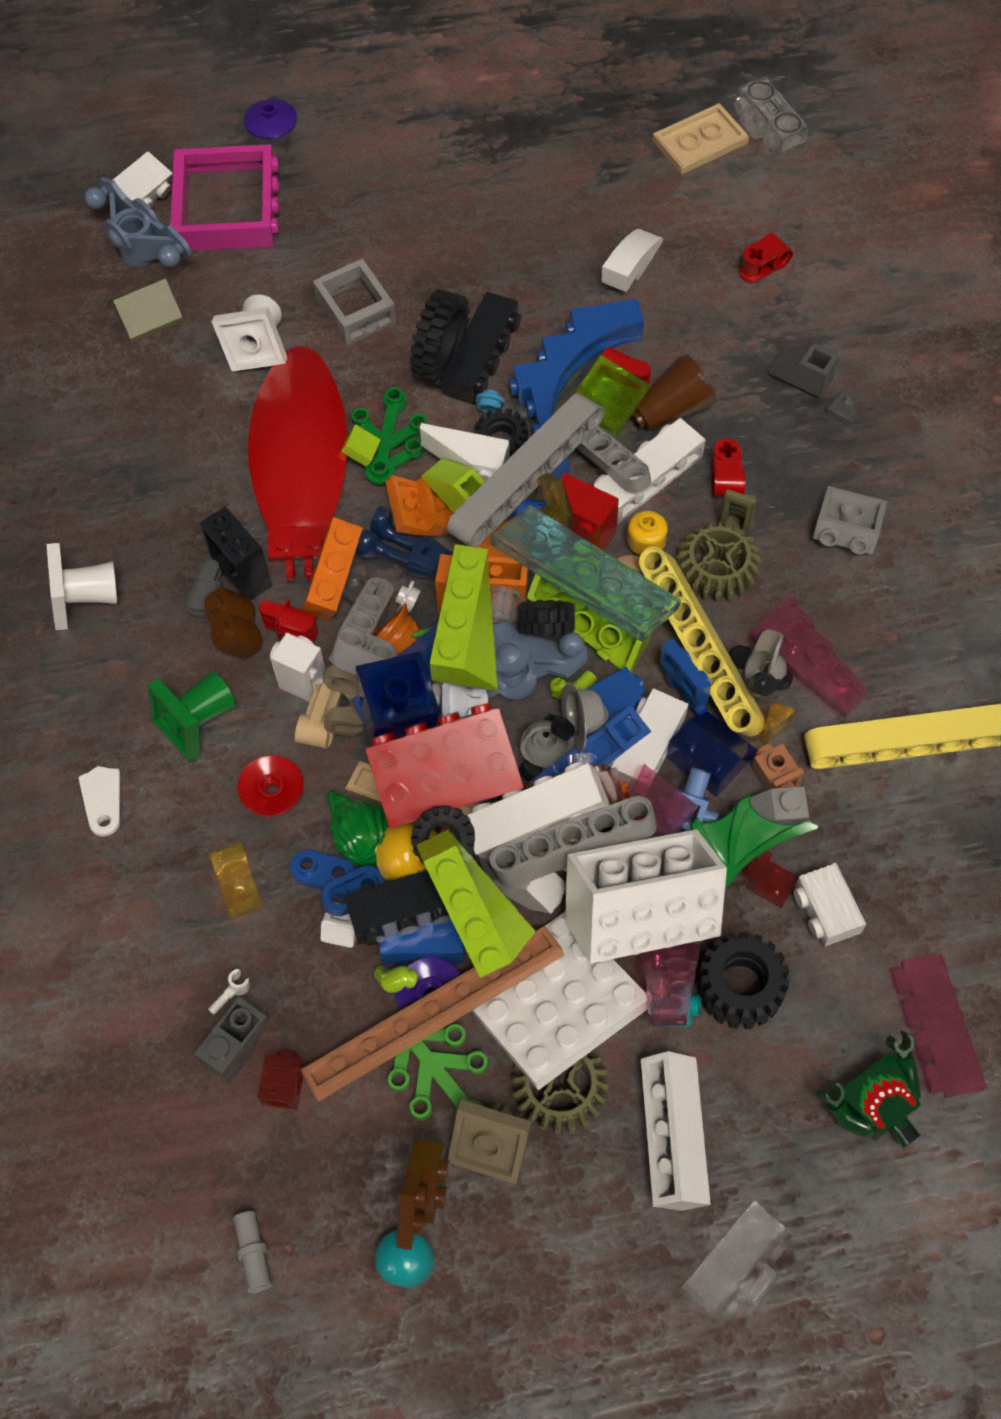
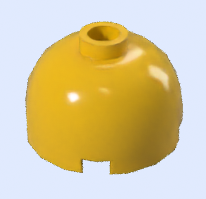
M416 821L391 829L390 827L387 828L384 832L386 836L383 838L382 844L377 846V866L382 877L387 881L427 871L426 866L420 862L419 857L415 856L413 845H411L412 830ZM432 829L429 838L438 835V833Z

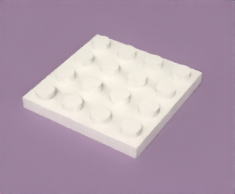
M565 912L545 925L562 947L565 956L471 1011L537 1090H540L652 1006L651 998L614 959L589 963L565 923Z

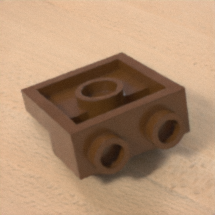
M415 1139L400 1193L397 1248L412 1250L415 1235L422 1236L424 1224H433L437 1209H444L447 1187L441 1186V1183H446L450 1163L449 1160L443 1159L445 1143Z

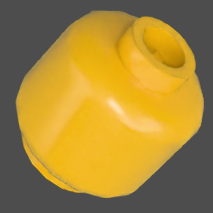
M641 511L630 519L627 530V543L633 552L641 555L649 547H658L663 550L668 533L667 522L664 517L657 512Z

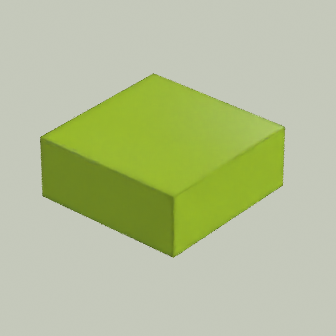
M355 424L350 430L341 452L367 467L372 461L381 439Z

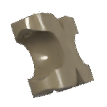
M334 665L325 670V684L328 689L343 693L350 702V706L334 707L329 710L324 717L326 731L345 736H357L362 732L365 726L350 700L373 682L341 670ZM395 710L373 729L369 728L374 737L392 731L394 736L398 737L406 734L404 729L416 724V721L413 717L401 714Z

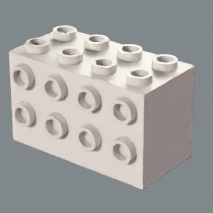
M697 829L567 854L565 923L590 964L721 936L727 867Z

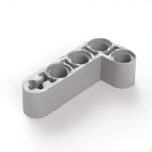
M377 577L370 578L339 629L330 655V661L334 666L369 682H374L392 668L397 655V650L391 643L374 636L386 614L394 592V587L389 581Z

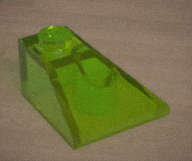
M600 355L575 393H579L604 407V416L600 425L618 435L650 389V385Z

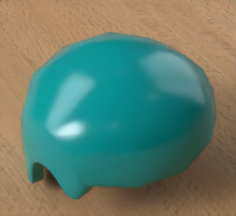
M398 1228L381 1238L375 1250V1268L378 1274L382 1276V1280L388 1284L408 1289L417 1288L429 1279L434 1269L435 1251L423 1235H415L412 1250L397 1248Z

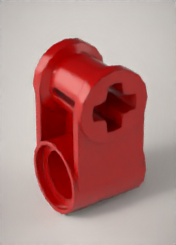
M768 233L762 239L744 249V263L740 266L739 276L748 283L759 282L776 270L785 267L793 256V250L776 234Z
M721 439L714 446V456L710 463L712 497H725L727 489L745 495L746 480L740 445L733 439Z

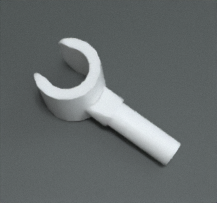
M235 969L229 974V986L208 1008L213 1015L234 995H244L249 990V978L240 985L234 984L241 976L240 969Z

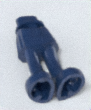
M379 506L375 511L370 531L365 529L361 533L356 548V554L363 558L375 556L398 562L408 567V575L425 579H436L440 554L453 555V552H450L443 545L427 536L418 538L396 532V528L392 525L391 512L383 506ZM382 541H387L399 545L412 552L409 553L396 549L383 543Z

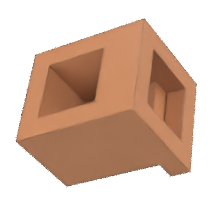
M769 743L756 751V757H754L751 768L766 791L775 788L800 786L805 772L797 766L783 743L776 747Z

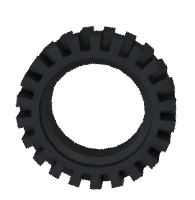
M436 289L435 293L432 292L430 294V300H426L425 309H422L420 313L421 321H417L416 328H418L417 334H413L412 340L415 343L411 346L410 353H413L410 357V364H412L410 370L413 372L412 376L416 379L442 386L441 376L469 323V317L467 316L470 309L466 296Z

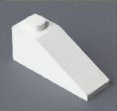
M421 423V446L440 459L444 458L473 468L485 482L510 458L509 440Z

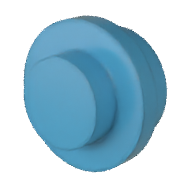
M484 390L483 393L476 395L477 409L487 414V411L492 410L493 414L497 413L496 408L504 407L505 399L497 391Z

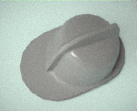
M568 683L562 691L561 705L563 717L574 725V743L577 750L583 752L587 735L601 729L607 722L609 714L595 690L577 689L573 684Z

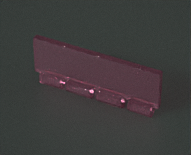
M942 954L903 961L901 963L902 968L892 970L891 975L898 996L910 993L912 996L900 1001L908 1028L916 1029L922 1027L923 1030L912 1034L919 1062L927 1063L933 1061L934 1066L922 1069L929 1093L932 1095L943 1092L944 1098L947 1099L986 1091L987 1086Z

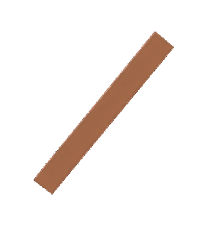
M544 925L535 931L534 935L512 963L481 978L475 967L300 1070L319 1102L565 956L563 949Z

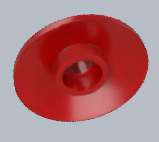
M268 755L255 759L244 768L239 777L237 789L239 798L247 810L258 816L275 817L290 811L299 802L304 789V781L300 769L294 762L282 756ZM269 788H278L276 793L267 794Z

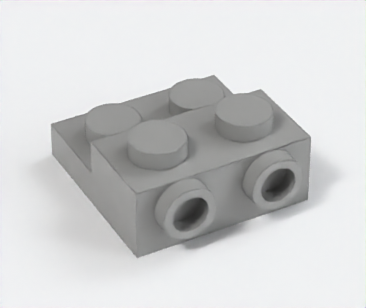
M828 486L813 539L820 540L825 546L839 545L850 548L856 554H873L879 538L887 501Z

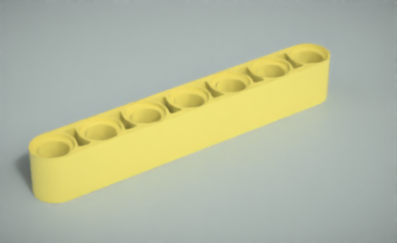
M658 547L646 548L639 557L640 568L684 648L690 654L693 664L699 671H704L711 682L710 694L729 728L747 737L758 735L764 728V716L676 560ZM662 558L661 565L654 570L655 562ZM676 583L675 591L668 595L669 587ZM690 608L689 617L683 621L682 615L684 611ZM705 634L704 643L697 647L698 637ZM719 660L720 667L712 674L711 666L715 661ZM734 686V696L730 700H726L727 690ZM749 713L750 722L746 727L742 728L741 719L745 714Z
M1001 704L814 728L804 734L810 765L814 769H826L1001 746Z

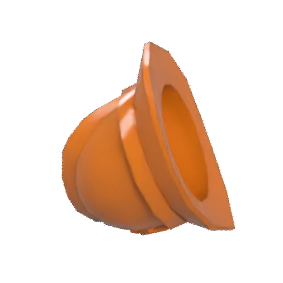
M404 603L374 636L391 643L396 648L398 655L418 639L414 638L412 634L423 628L418 622L413 621V617L408 615L407 604Z

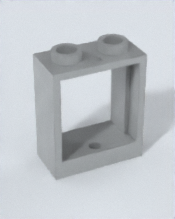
M363 258L313 280L316 301L347 346L397 323L394 302ZM364 282L377 302L348 316H344L331 296Z

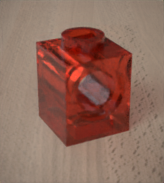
M279 1051L276 1053V1056L265 1055L257 1096L262 1106L298 1110L304 1078L300 1069L305 1066L301 1059H297L296 1054Z

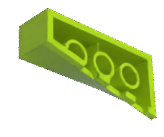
M455 544L430 659L432 681L498 691L488 549Z
M552 563L537 569L527 598L534 602L537 600H562L563 602L574 603V632L578 633L585 642L597 650L596 653L605 661L609 660L619 670L627 666L631 673L649 644L661 615Z
M449 829L417 844L416 846L479 977H484L512 963L534 935L535 929L498 889L493 880L479 867L477 862Z

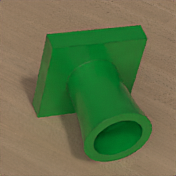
M209 671L194 686L177 698L159 678L147 684L151 721L189 763L200 757L199 726L235 709V701L230 689L221 677L212 671Z

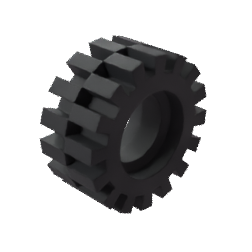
M496 408L497 413L493 414L492 410L487 411V417L483 414L479 417V422H476L474 432L475 434L491 436L496 432L510 433L513 436L509 440L511 457L528 440L526 421L524 418L520 419L518 412L512 415V409L507 408L506 413H502V408Z
M537 600L536 602L527 601V603L522 602L517 605V631L521 634L559 636L561 634H569V632L572 633L575 630L574 603L563 602L562 600Z
M437 805L424 811L416 820L412 830L411 845H413L415 856L419 857L423 865L425 864L416 845L429 839L431 830L441 824L451 826L457 834V840L471 854L474 848L475 830L470 822V818L464 815L462 810L452 808L451 805L440 807Z

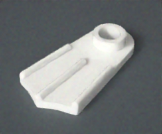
M97 766L90 772L79 776V782L90 829L95 835L105 837L116 832L120 826L121 773L119 769ZM103 821H110L109 825L105 827L100 826Z

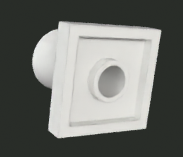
M250 296L245 300L241 312L216 315L212 320L213 327L232 372L286 363L288 357L276 328L281 321V309L268 296Z
M46 544L55 630L68 629L66 604L68 603L117 604L113 561L82 568L62 569L60 544Z

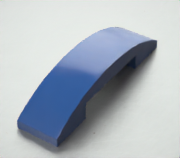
M630 705L587 738L583 752H579L575 747L531 781L545 776L563 774L566 767L578 762L589 763L591 766L606 763L607 766L652 731L633 706Z

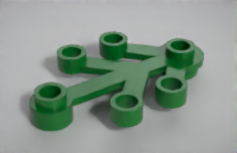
M397 387L389 388L383 395L386 413L382 433L370 421L369 412L365 408H357L351 414L353 425L356 424L381 439L378 445L377 457L374 456L370 464L365 468V475L368 481L378 487L386 486L385 481L392 475H395L396 468L412 458H419L423 454L421 440L412 437L420 434V426L414 425L415 423L428 424L426 416L423 414L413 415L410 418V424L394 434L397 416L407 407L406 394ZM360 416L365 417V418L362 419V420H358V419H357V418L360 417ZM405 442V450L389 458L390 451ZM413 446L418 447L416 450H411L410 448Z

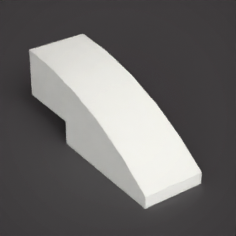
M641 229L631 232L615 248L602 266L601 282L627 292L635 279L639 280L662 244L663 238Z

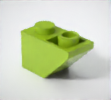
M444 458L421 476L422 480L453 513L485 483L473 468Z

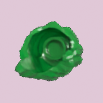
M330 789L326 793L329 810L333 815L330 831L333 835L337 851L345 856L353 865L361 867L377 866V846L382 844V840L386 836L384 832L389 828L384 809L380 805H374L367 800H351L340 792Z

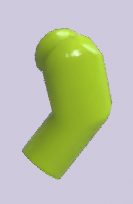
M585 670L575 682H566L560 677L554 678L549 685L551 695L557 700H562V691L566 684H573L577 689H587L597 682V678L588 670Z
M381 965L374 971V977L377 982L389 993L399 992L404 987L413 988L418 979L417 972L413 969H408L406 966H398L390 970L387 966Z

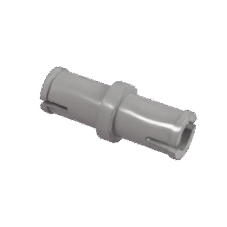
M255 1211L243 1212L232 1218L239 1244V1250L236 1252L237 1258L243 1263L248 1293L262 1292L272 1286L264 1256L267 1253V1247L265 1243L261 1242Z

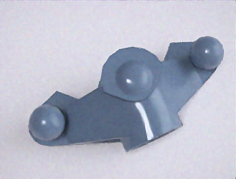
M101 177L97 181L99 188L92 187L85 192V203L92 209L98 210L103 208L106 204V198L110 201L111 220L107 219L103 222V229L107 233L110 242L119 249L121 258L126 264L141 267L152 263L155 259H159L163 266L171 268L180 262V257L188 259L192 256V250L188 243L171 225L164 226L160 223L154 211L140 198H135L133 201L129 199L115 181Z
M511 623L493 625L498 691L486 689L487 696L490 698L499 694V696L508 700L523 699L535 690L538 678L550 674L569 678L588 660V651L584 646L583 638L576 632H569V634L562 635L559 643L538 636L521 634L517 631V627Z

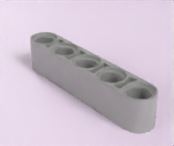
M634 796L495 847L489 857L491 867L500 884L505 887H515L567 868V854L647 839L655 833L657 828L653 806L647 798ZM640 815L646 816L642 820H633L635 817ZM612 827V830L609 832H600L604 828ZM572 839H580L576 844H568ZM540 851H547L543 856H535ZM507 863H514L511 867L503 869V866Z

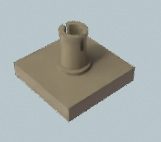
M461 1100L457 1109L447 1160L450 1161V1164L517 1184L532 1122L512 1116L510 1109L506 1106L503 1107L502 1112H499L501 1104H494L487 1108Z

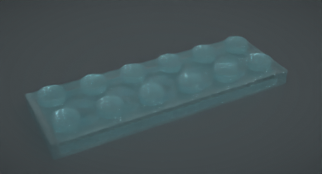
M531 505L492 534L491 545L641 642L679 608L681 599Z

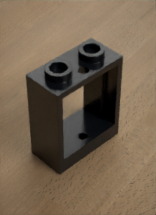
M226 506L200 522L211 560L218 562L222 575L239 594L248 597L252 601L272 587L262 547Z

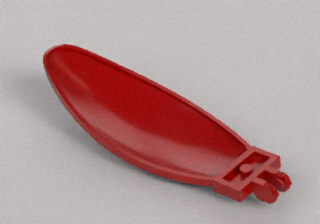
M297 346L286 351L288 358L285 364L272 366L267 374L254 404L248 435V461L252 486L259 509L268 527V558L270 562L285 561L287 581L295 580L296 569L294 560H305L304 575L306 580H311L314 571V559L318 558L326 530L333 517H335L339 505L348 456L341 452L348 437L343 404L334 378L326 363L316 351L309 347Z

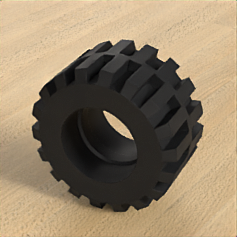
M740 932L739 938H735L734 934L731 933L725 936L724 942L720 939L715 941L712 949H708L704 955L699 970L697 989H700L701 1003L706 1002L707 1004L706 1012L709 1015L716 1013L718 1015L716 1021L722 1025L724 1020L731 1022L730 1028L738 1029L739 1024H744L745 1029H752L755 1023L761 1026L767 1022L769 1017L773 1018L786 996L790 982L787 979L790 973L788 965H783L785 957L782 952L775 954V944L771 941L767 945L761 942L763 936L756 934L755 938L751 939L748 938V932ZM735 966L749 968L758 975L763 989L755 995H739L726 985L723 979V972Z

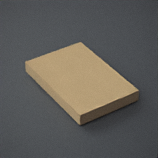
M718 103L653 133L652 141L682 175L748 144L749 136L722 105Z

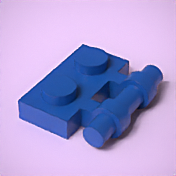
M671 639L662 644L660 655L661 671L665 674L666 682L672 689L676 688L683 697L682 701L689 704L688 709H693L698 716H702L708 711L705 703L708 702L711 688L709 677L704 671H699L693 664L688 651L683 647L680 648L675 640Z

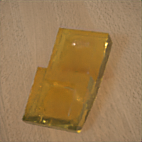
M546 473L538 477L537 480L547 505L537 510V513L542 514L559 535L562 544L566 541L568 528V509L565 491L560 478Z
M238 842L209 852L230 919L262 909L263 906L242 843Z

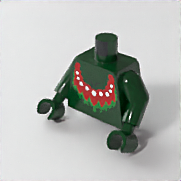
M901 1030L902 1042L900 1045H898L896 1038L890 1035L886 1039L888 1047L897 1052L894 1056L890 1052L845 1086L827 1080V1084L831 1087L830 1095L818 1089L816 1096L820 1101L829 1103L828 1108L842 1129L863 1138L870 1137L874 1141L879 1140L890 1131L901 1146L906 1148L921 1136L908 1119L921 1106L919 1102L921 1092L918 1071L913 1053L911 1052L915 1044L914 1038L909 1033Z

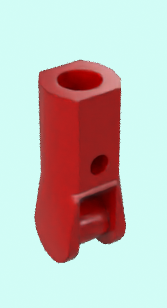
M610 346L603 352L600 358V367L623 378L625 377V379L640 387H645L650 383L651 367L648 363L632 358Z

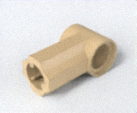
M323 682L322 684L315 685L306 714H302L297 722L295 742L329 749L334 734L326 731L324 717L330 709L339 707L343 696L342 693L328 689Z

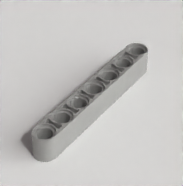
M575 393L454 512L448 521L447 532L468 546L478 547L597 428L604 416V407L579 393Z

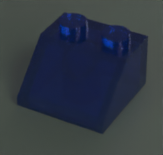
M421 651L356 666L361 708L370 739L392 731L394 736L406 734L404 730L406 727L425 721L427 727L437 724L440 709Z
M707 711L689 719L669 740L666 758L687 775L690 774L692 767L711 773L706 790L715 797H718L756 755L757 749Z

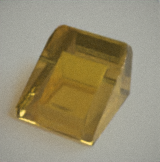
M774 702L771 705L760 738L761 744H768L793 724L797 710Z

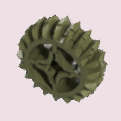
M719 521L716 527H712L707 522L704 529L696 526L693 534L687 533L684 542H681L679 545V554L677 555L676 562L689 585H692L694 593L702 591L704 599L709 594L715 595L716 601L720 599L721 595H725L730 601L734 593L741 596L745 588L750 589L754 580H756L759 574L758 568L760 567L761 559L758 556V546L753 545V536L745 537L744 528L735 531L733 523L727 528L723 527L721 521ZM701 551L704 554L702 562L697 564L694 557ZM739 558L743 566L736 571L734 563Z
M592 1051L546 1084L547 1088L539 1102L532 1093L531 1082L515 1065V1071L521 1076L513 1077L512 1085L521 1089L513 1092V1099L516 1101L525 1100L519 1105V1112L522 1114L532 1110L528 1121L534 1124L539 1118L542 1119L540 1130L546 1132L549 1123L555 1124V1135L561 1134V1125L567 1124L570 1134L575 1133V1121H578L583 1128H587L589 1121L585 1114L597 1119L600 1112L594 1105L604 1107L606 1098L600 1094L609 1091V1084L601 1082V1080L607 1078V1070L596 1069L602 1063L601 1057L597 1056L589 1059ZM581 1068L587 1075L590 1083V1092L587 1098L580 1094V1089L574 1084V1080L577 1078ZM568 1077L567 1090L563 1091L561 1087V1091L555 1090L553 1092L554 1080L558 1079L560 1082V1079L566 1080ZM561 1101L567 1102L571 1106H578L568 1111L548 1109Z

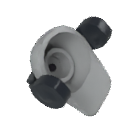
M763 631L753 651L750 647L737 645L729 652L734 665L737 668L744 669L743 681L753 697L769 696L776 690L789 689L792 683L793 674L786 667L784 658L779 655L783 640V634L779 631Z
M550 713L543 720L532 722L525 729L520 743V751L525 759L519 767V772L525 780L531 781L543 772L542 767L548 768L576 747L573 738L575 728L568 719Z

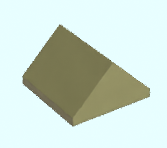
M166 278L157 279L109 299L111 307L131 342L183 321Z

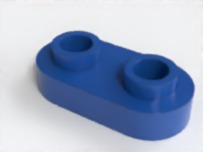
M303 850L297 853L290 864L292 876L297 883L323 891L327 883L337 879L333 877L336 871L341 870L347 874L355 870L353 864L346 859L313 850ZM305 862L313 863L309 869L301 868Z
M360 867L330 881L324 886L321 895L322 908L332 916L340 917L347 915L349 912L344 895L363 890L362 885L369 884L373 887L386 883V879L382 877L380 870L376 867ZM340 898L343 903L335 904L332 899Z

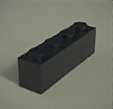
M486 291L441 376L443 395L472 405L476 404V395L487 390L490 374L496 373L501 353L508 350L513 330L517 331L520 326L522 316L518 314V301Z
M474 856L473 859L483 870L479 856ZM428 870L344 895L358 945L363 943L375 945L384 941L386 936L396 933L407 935L417 931L419 926L432 922L434 925H440L451 920Z

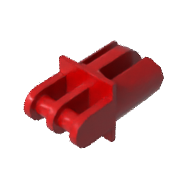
M286 599L284 605L268 600L260 603L259 611L265 628L275 631L278 640H281L282 636H285L286 633L295 637L304 636L312 642L317 639L318 628L313 613L290 606L289 599Z

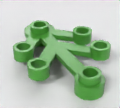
M452 1024L447 1028L440 1029L395 1056L394 1069L388 1075V1083L390 1088L397 1093L406 1091L410 1085V1078L407 1073L410 1051L420 1061L416 1095L410 1103L411 1115L416 1120H426L432 1113V1106L429 1101L432 1078L457 1109L461 1100L483 1106L477 1100H469L445 1069L469 1071L473 1075H482L488 1068L486 1055L480 1051H474L469 1055L431 1052L423 1042H444L451 1048L461 1047L465 1043L466 1034L464 1028L458 1024ZM453 1031H458L462 1035L458 1041H451L448 1036ZM475 1058H480L484 1062L483 1066L479 1069H475L470 1065L471 1061ZM397 1075H402L406 1079L405 1083L401 1086H395L392 1083L393 1078ZM418 1103H425L428 1108L425 1113L417 1114L414 1111L415 1106Z

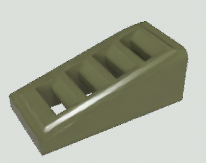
M727 489L720 518L723 527L728 528L733 523L735 531L744 528L745 537H748L755 520L757 499Z

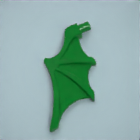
M748 795L740 799L734 809L719 820L701 822L700 818H695L691 824V830L697 829L727 867L725 887H727L737 874L762 852L792 837L816 830L818 826L809 820L794 824H782L768 820L755 811L750 804L752 796Z

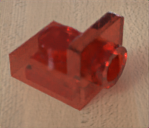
M766 850L761 859L756 857L750 863L745 873L749 876L746 888L782 909L795 888L799 877L770 860L772 853Z

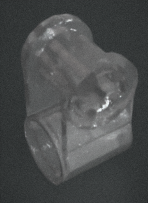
M492 586L490 591L493 595L491 602L493 623H511L517 627V605L522 602L527 603L528 600L515 589Z

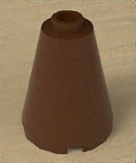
M685 354L678 357L633 405L634 412L631 416L640 429L643 427L647 430L657 428L711 407V405L716 403V396L710 382L705 384L701 377L704 375V372L689 355Z

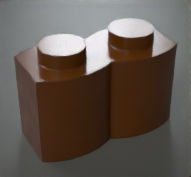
M222 586L205 597V613L208 620L212 623L211 638L218 650L246 659L261 648L260 631L254 623V607L248 597Z

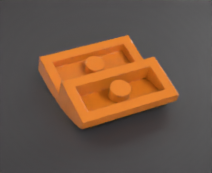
M392 475L385 481L396 532L421 536L450 535L447 532V524L454 513L422 478L418 481H412Z

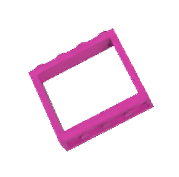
M272 145L174 149L170 225L185 239L192 251L274 247V233L279 232L278 218H274V214H279L278 197H275V193H279L278 176H275V173H279L280 170L278 156H273ZM263 169L262 221L187 225L190 173Z

